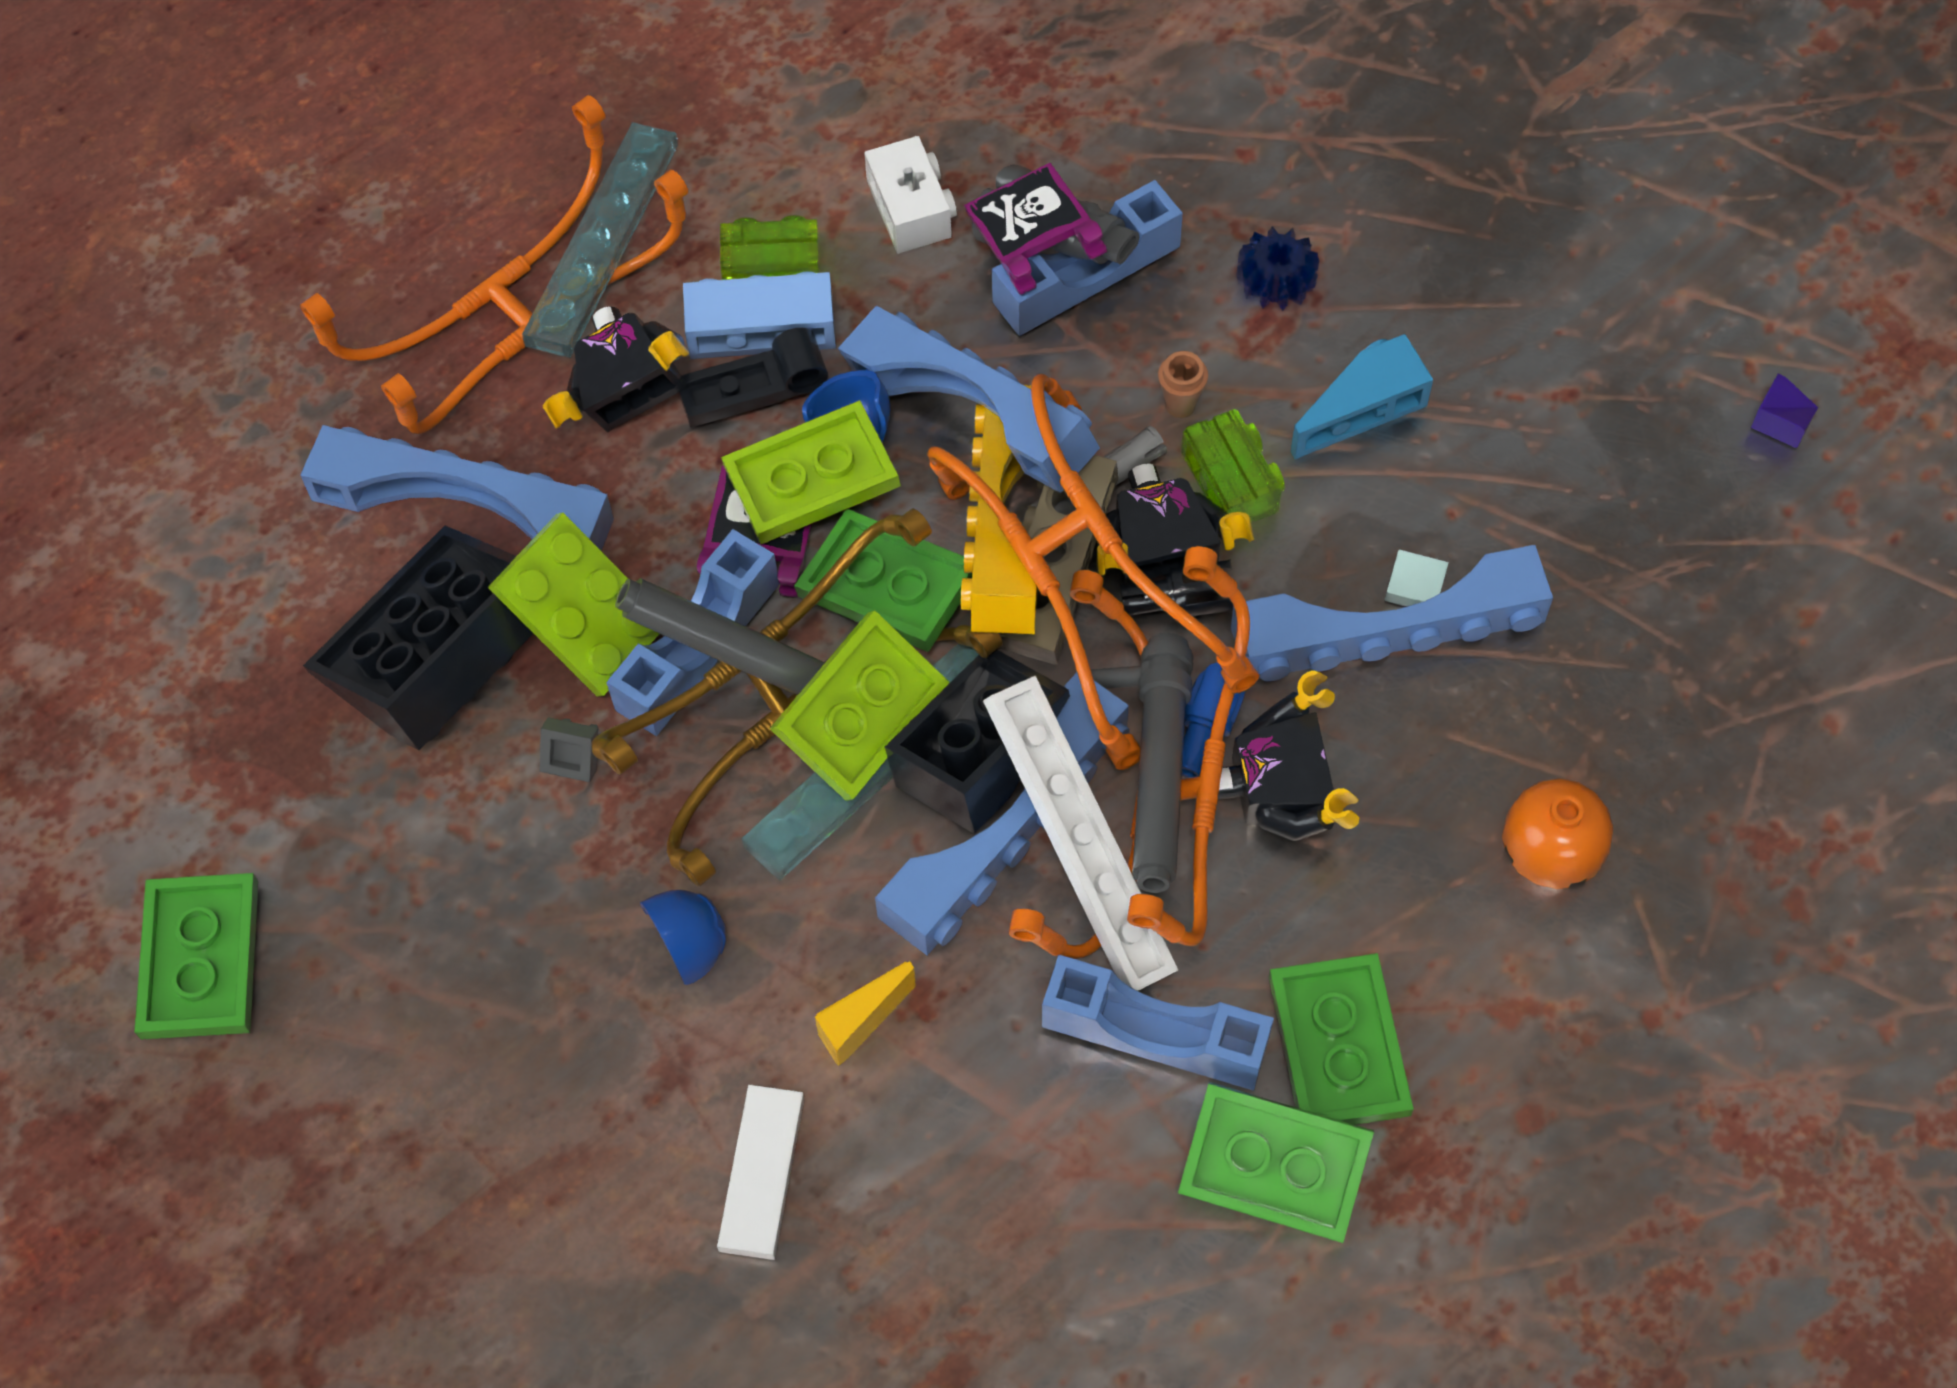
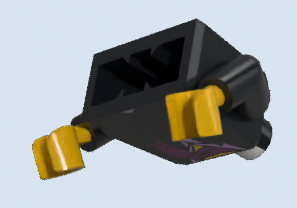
M610 306L599 309L592 317L596 331L577 341L574 347L576 363L572 367L567 390L548 398L543 404V409L555 429L559 428L569 418L573 421L580 420L583 417L582 412L584 411L605 431H611L687 388L684 379L673 363L679 360L681 356L686 357L689 354L688 350L684 347L682 336L656 321L644 323L635 313H627L622 316L620 310L616 307Z
M1142 464L1129 471L1128 478L1132 489L1118 493L1116 496V509L1106 514L1109 522L1122 539V548L1151 581L1165 579V574L1170 573V568L1184 566L1185 554L1188 548L1196 546L1210 548L1217 553V561H1219L1220 539L1223 540L1224 548L1228 551L1235 548V539L1244 538L1249 540V542L1254 541L1251 520L1248 514L1244 512H1225L1204 494L1194 492L1186 479L1177 478L1161 482L1157 468L1153 464ZM1097 541L1095 549L1097 552L1098 574L1101 576L1105 575V570L1108 568L1121 569L1112 555L1106 554ZM1121 569L1123 584H1135Z
M1309 671L1302 675L1298 681V693H1290L1244 728L1234 741L1233 766L1222 767L1218 800L1240 797L1244 819L1247 824L1259 825L1266 831L1292 841H1299L1333 828L1334 822L1345 829H1353L1358 825L1360 819L1352 810L1343 811L1346 806L1356 804L1359 799L1347 789L1338 788L1334 790L1317 713H1309V706L1314 705L1318 708H1326L1335 699L1334 692L1329 689H1323L1314 695L1315 688L1327 680V676L1318 671Z

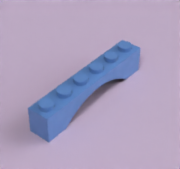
M875 306L838 347V350L852 371L869 370L876 373L884 384L889 396L910 392H941L962 396L983 405L1002 420L1006 443L1024 473L1059 493L1064 490L1059 482L1061 477L1054 467L1040 434L1033 409L1031 388L1029 389L1020 384L1017 378L1005 368L998 366L994 370L985 365L983 360L970 349L964 348L962 351H959L952 347L938 332L930 330L926 333L919 329L905 314L897 312L896 315H893L878 306ZM1044 391L1049 419L1058 444L1071 470L1079 473L1100 449L1089 429L1092 426V422L1077 407L1068 405L1064 408L1055 403L1053 398Z
M322 425L300 475L311 501L356 512L382 503L408 498L439 497L465 501L492 510L514 523L531 539L556 514L564 512L601 551L614 520L608 495L593 486L586 484L572 486L556 482L549 476L541 473H530L527 475L514 472L491 461L477 463L461 459L456 454L446 450L432 452L413 447L401 439L391 438L388 441L367 436L363 432L351 427L337 429Z
M1536 545L1485 554L1473 570L1450 589L1424 602L1397 610L1369 613L1336 611L1308 604L1285 593L1248 600L1246 602L1250 614V635L1246 657H1248L1258 672V679L1275 681L1284 678L1290 672L1310 668L1314 671H1326L1336 667L1341 662L1361 658L1364 661H1377L1385 658L1392 652L1413 649L1418 652L1427 651L1447 641L1463 639L1467 642L1481 640L1493 632L1508 629L1524 632L1546 621L1553 601V595ZM1233 607L1231 630L1235 641L1237 617Z
M1076 672L1064 686L1069 689L1070 697L1058 715L1057 721L1087 783H1089L1097 770L1095 764L1106 753V746L1100 741L1099 731L1089 712L1078 673ZM1094 681L1110 725L1116 726L1122 734H1129L1130 729L1127 727L1129 705ZM1026 789L1023 790L1013 806L996 822L966 842L938 853L910 858L875 897L878 919L927 956L938 943L942 946L948 944L959 931L962 925V919L960 918L972 904L978 907L988 899L996 886L997 881L995 878L1007 865L1013 868L1023 859L1031 844L1028 840L1040 827L1044 828Z

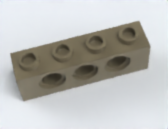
M1093 455L1078 474L1106 515L1119 478L1117 461ZM1037 481V488L1043 489L1037 507L1031 505L1028 507L1022 524L1032 539L1067 516L1055 510L1058 502L1069 498L1065 490L1059 493ZM1088 527L1061 545L1066 550V553L1060 560L1047 562V565H1049L1060 583L1059 591L1065 599L1072 617L1078 603L1070 597L1072 576L1076 571L1089 569L1097 542ZM1049 601L1045 607L1036 610L1035 634L999 633L1003 645L999 648L1057 665L1066 636L1051 602Z

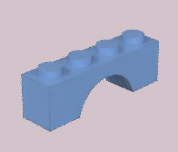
M1156 180L1115 201L1109 214L1123 219L1126 228L1139 233L1138 245L1122 264L1110 260L1104 264H1098L1092 259H1077L1062 253L1042 254L1039 252L1027 258L1032 269L1031 275L1036 281L1037 287L1024 294H1019L1016 291L1002 264L992 268V302L1018 336L1023 335L1180 247L1183 213Z
M732 529L703 564L699 582L691 601L746 626L780 584L777 577L778 571L774 553ZM666 636L651 645L638 643L606 682L614 709L629 720L648 712L702 681L703 675L712 669L718 660ZM675 713L644 727V729L657 737Z
M1058 955L1042 1003V1028L1253 1091L1256 1087L1274 1020L1273 1017L1222 1002L1207 1007H1188L1164 1002L1131 988L1121 981L1110 969L1063 955Z

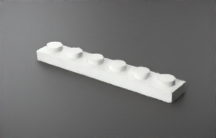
M1036 676L983 700L1115 975L1125 984L1139 991L1178 971L1162 936L1152 929L1136 927L1127 921L1130 897L1141 894Z

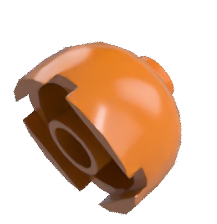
M1561 778L1543 780L1525 789L1509 809L1505 819L1502 841L1504 849L1507 846L1508 853L1513 859L1512 865L1519 874L1536 885L1563 889L1569 888L1571 883H1578L1584 879L1588 881L1596 876L1610 853L1613 824L1609 809L1598 794L1579 782Z

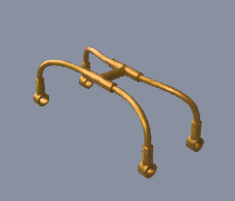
M912 508L903 516L889 515L885 519L874 523L849 546L825 576L796 607L781 620L775 619L759 633L780 642L788 636V630L798 623L821 600L874 539L886 532L889 535L901 536L910 546L915 547L932 534L928 521L918 510ZM970 625L944 628L936 640H955L960 645L972 647L983 658H987L1003 645L999 633L971 632ZM720 661V663L703 675L704 679L692 688L666 703L596 736L592 741L593 755L607 762L617 774L621 775L638 762L637 756L623 737L679 711L712 689L717 691L742 671ZM746 673L771 712L743 733L744 738L734 745L703 777L679 811L667 840V854L671 866L685 873L698 887L716 874V870L700 849L694 848L689 852L680 848L681 839L689 820L711 788L740 757L751 748L757 749L770 739L771 736L775 735L769 728L797 697V695L792 694L787 698L781 688Z

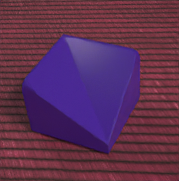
M1778 373L1758 409L1751 428L1794 448H1798L1818 407L1789 379Z

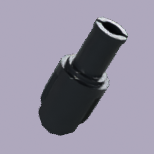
M1231 559L1217 561V564L1225 572L1232 570ZM1184 566L1170 568V573L1165 574V579L1152 581L1192 616L1233 611L1234 606L1229 598L1186 605V600L1220 594L1204 581L1183 584V579H1188L1183 574ZM1120 584L1122 600L1143 598L1123 601L1124 610L1129 615L1163 611L1136 584Z

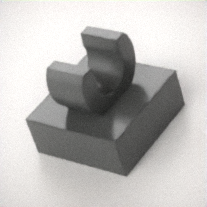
M548 717L541 727L539 772L590 782L597 770V758L592 752V741L598 736V726L595 724L587 726L573 723L571 719L567 718L559 720Z

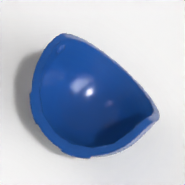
M869 370L850 371L828 379L814 390L804 402L802 414L806 423L860 400L881 442H883L890 420V398L884 384L876 373Z
M670 890L640 902L644 913L650 916L663 939L684 984H692L705 976L714 966L719 955L722 954L726 942L725 923L711 899L701 893L696 894L687 890Z

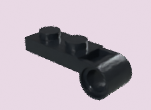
M793 328L779 334L772 342V350L681 375L687 388L680 391L679 396L691 428L810 393L827 381L828 372L813 331L808 328Z

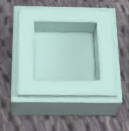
M1398 550L1385 601L1407 607L1424 602L1440 594L1449 562Z

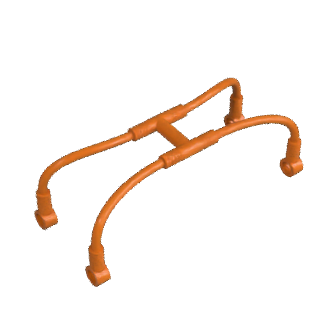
M587 95L572 106L573 114L582 125L585 142L591 152L588 173L574 203L559 223L533 249L524 256L518 255L464 295V297L452 304L453 309L430 324L397 340L374 347L352 349L344 347L337 342L338 335L332 322L335 314L320 294L315 293L300 304L303 314L314 328L319 343L326 346L328 351L336 357L350 361L382 358L412 347L447 328L458 319H466L490 300L519 326L518 329L503 339V341L495 345V351L475 367L431 414L419 422L417 421L418 413L413 402L417 395L409 382L401 374L397 373L382 384L381 389L393 404L398 421L403 426H406L410 432L422 434L434 428L502 360L508 361L573 312L574 306L585 298L661 256L680 236L683 221L686 218L683 197L688 194V188L681 176L670 169L654 181L658 194L664 200L667 219L671 222L670 229L666 235L654 246L593 279L567 297L560 296L536 315L507 289L512 283L531 270L530 266L550 250L569 230L585 208L595 189L601 171L602 146L605 142L601 122L606 119V115L601 105L591 95Z
M1037 374L1031 383V397L1036 421L1047 452L1061 477L1060 485L1065 490L1076 510L1032 539L1017 515L1009 512L995 492L961 460L937 446L930 447L927 451V456L930 460V468L938 476V483L949 499L956 500L962 498L969 493L970 486L981 496L999 519L998 526L1033 579V582L1041 594L1049 598L1068 641L1089 712L1099 731L1100 741L1106 746V753L1116 769L1125 770L1140 761L1141 747L1132 734H1122L1116 726L1110 725L1076 624L1065 599L1059 591L1060 583L1049 565H1047L1044 556L1088 527L1106 554L1112 555L1127 576L1149 598L1216 654V660L1222 668L1221 676L1233 693H1240L1252 687L1257 682L1259 674L1248 657H1240L1235 649L1227 647L1208 628L1165 594L1139 569L1122 548L1123 542L1117 531L1109 522V519L1078 472L1071 470L1061 451L1049 419L1044 391L1053 398L1055 403L1064 408L1068 405H1073L1081 411L1082 408L1072 392L1063 390L1055 379L1049 378L1045 374Z
M1201 546L1188 548L1185 554L1183 574L1192 580L1204 581L1220 596L1231 600L1237 617L1234 649L1240 657L1246 656L1250 635V614L1247 602L1241 591L1237 588L1236 580L1217 564L1218 555L1215 551ZM1089 570L1076 571L1072 576L1070 597L1077 602L1093 605L1111 620L1116 619L1130 635L1141 656L1143 648L1147 646L1148 641L1138 624L1124 610L1123 603L1103 587V577L1100 574ZM1224 682L1215 712L1210 739L1205 741L1200 776L1182 779L1180 801L1196 799L1192 829L1195 831L1193 859L1194 917L1192 931H1185V926L1165 912L1163 910V900L1156 896L1148 894L1133 895L1130 897L1127 921L1130 924L1140 928L1152 929L1170 943L1178 942L1185 946L1198 945L1203 940L1207 927L1208 836L1213 831L1226 747L1223 736L1235 695L1226 682ZM1137 795L1132 819V827L1130 832L1131 839H1133V843L1128 861V867L1131 873L1133 870ZM1016 909L1012 912L1009 935L1016 940L1033 942L1052 956L1063 955L1073 959H1080L1093 954L1102 947L1096 934L1083 944H1067L1063 936L1044 924L1045 916L1038 911Z

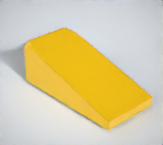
M905 961L816 1014L815 1021L818 1036L838 1066L857 1050L916 987L914 966L910 961Z

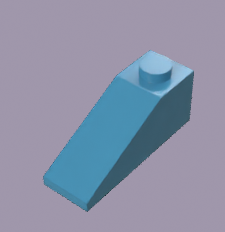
M1406 334L1391 340H1377L1354 358L1295 424L1290 451L1294 459L1427 407L1433 378Z

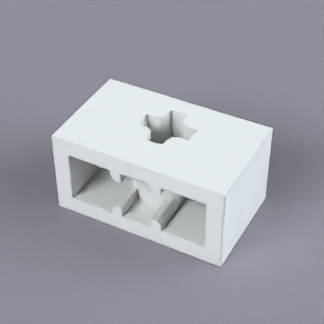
M919 136L865 151L867 182L897 254L951 238V218L957 216L955 202L949 188L941 189L938 182L941 179V173L936 156L933 152H925Z

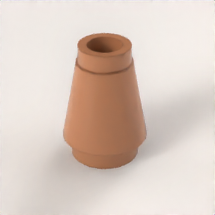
M1178 351L1171 354L1159 367L1158 378L1166 409L1170 415L1176 418L1190 416L1194 412L1195 406L1208 381L1207 367L1196 354L1189 351Z

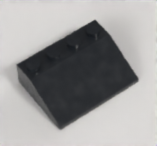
M445 525L303 665L304 668L389 735L420 750L428 741L434 739L439 734L446 722L463 705L470 702L498 669L505 666L511 660L513 654L534 634L488 588L516 556Z

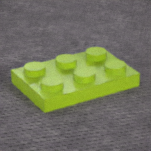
M860 400L721 457L728 477L760 544L769 542L901 487L899 476Z
M564 512L556 514L488 586L597 697L604 696L609 691L606 682L637 644L650 645L660 634L624 618L622 610L615 607L618 593L628 578Z
M874 610L868 612L769 729L845 801L852 800L888 758L885 746L949 684V681Z

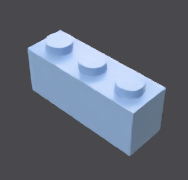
M805 271L796 275L770 277L753 275L743 279H703L699 282L683 283L685 336L690 359L755 355L772 350L774 339L779 334L793 328H808L813 331L820 350L836 349L830 272L815 273Z

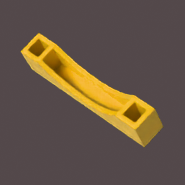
M1024 385L1029 389L1031 388V385ZM976 404L975 434H983V437H973L972 467L980 468V471L974 472L1005 503L1012 487L1022 477L1024 471L1006 443L1002 420L983 405ZM970 486L969 500L970 502H978V506H968L967 537H975V542L965 541L964 573H972V578H962L961 610H971V632L1035 634L1037 586L998 526L999 519Z

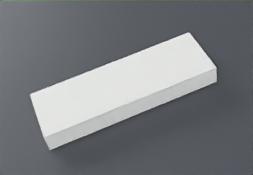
M748 1085L717 1244L719 1252L775 1260L804 1104L803 1092Z

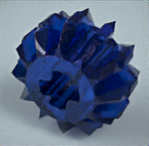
M1273 225L1268 231L1267 237L1254 232L1249 244L1242 245V249L1239 251V265L1236 272L1238 284L1244 285L1246 299L1260 297L1262 309L1270 302H1277L1281 310L1284 311L1286 306H1288V300L1301 305L1306 298L1307 292H1313V288L1317 285L1318 253L1311 251L1312 245L1310 244L1309 237L1295 239L1296 234L1293 227L1285 235L1278 234Z

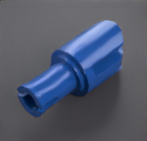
M1218 662L1210 664L1206 670L1199 674L1192 687L1191 700L1186 704L1185 726L1187 731L1184 736L1182 776L1187 778L1200 776L1205 741L1210 739L1215 712L1225 682L1221 676L1222 668ZM1245 691L1235 693L1223 738L1230 736L1244 700Z

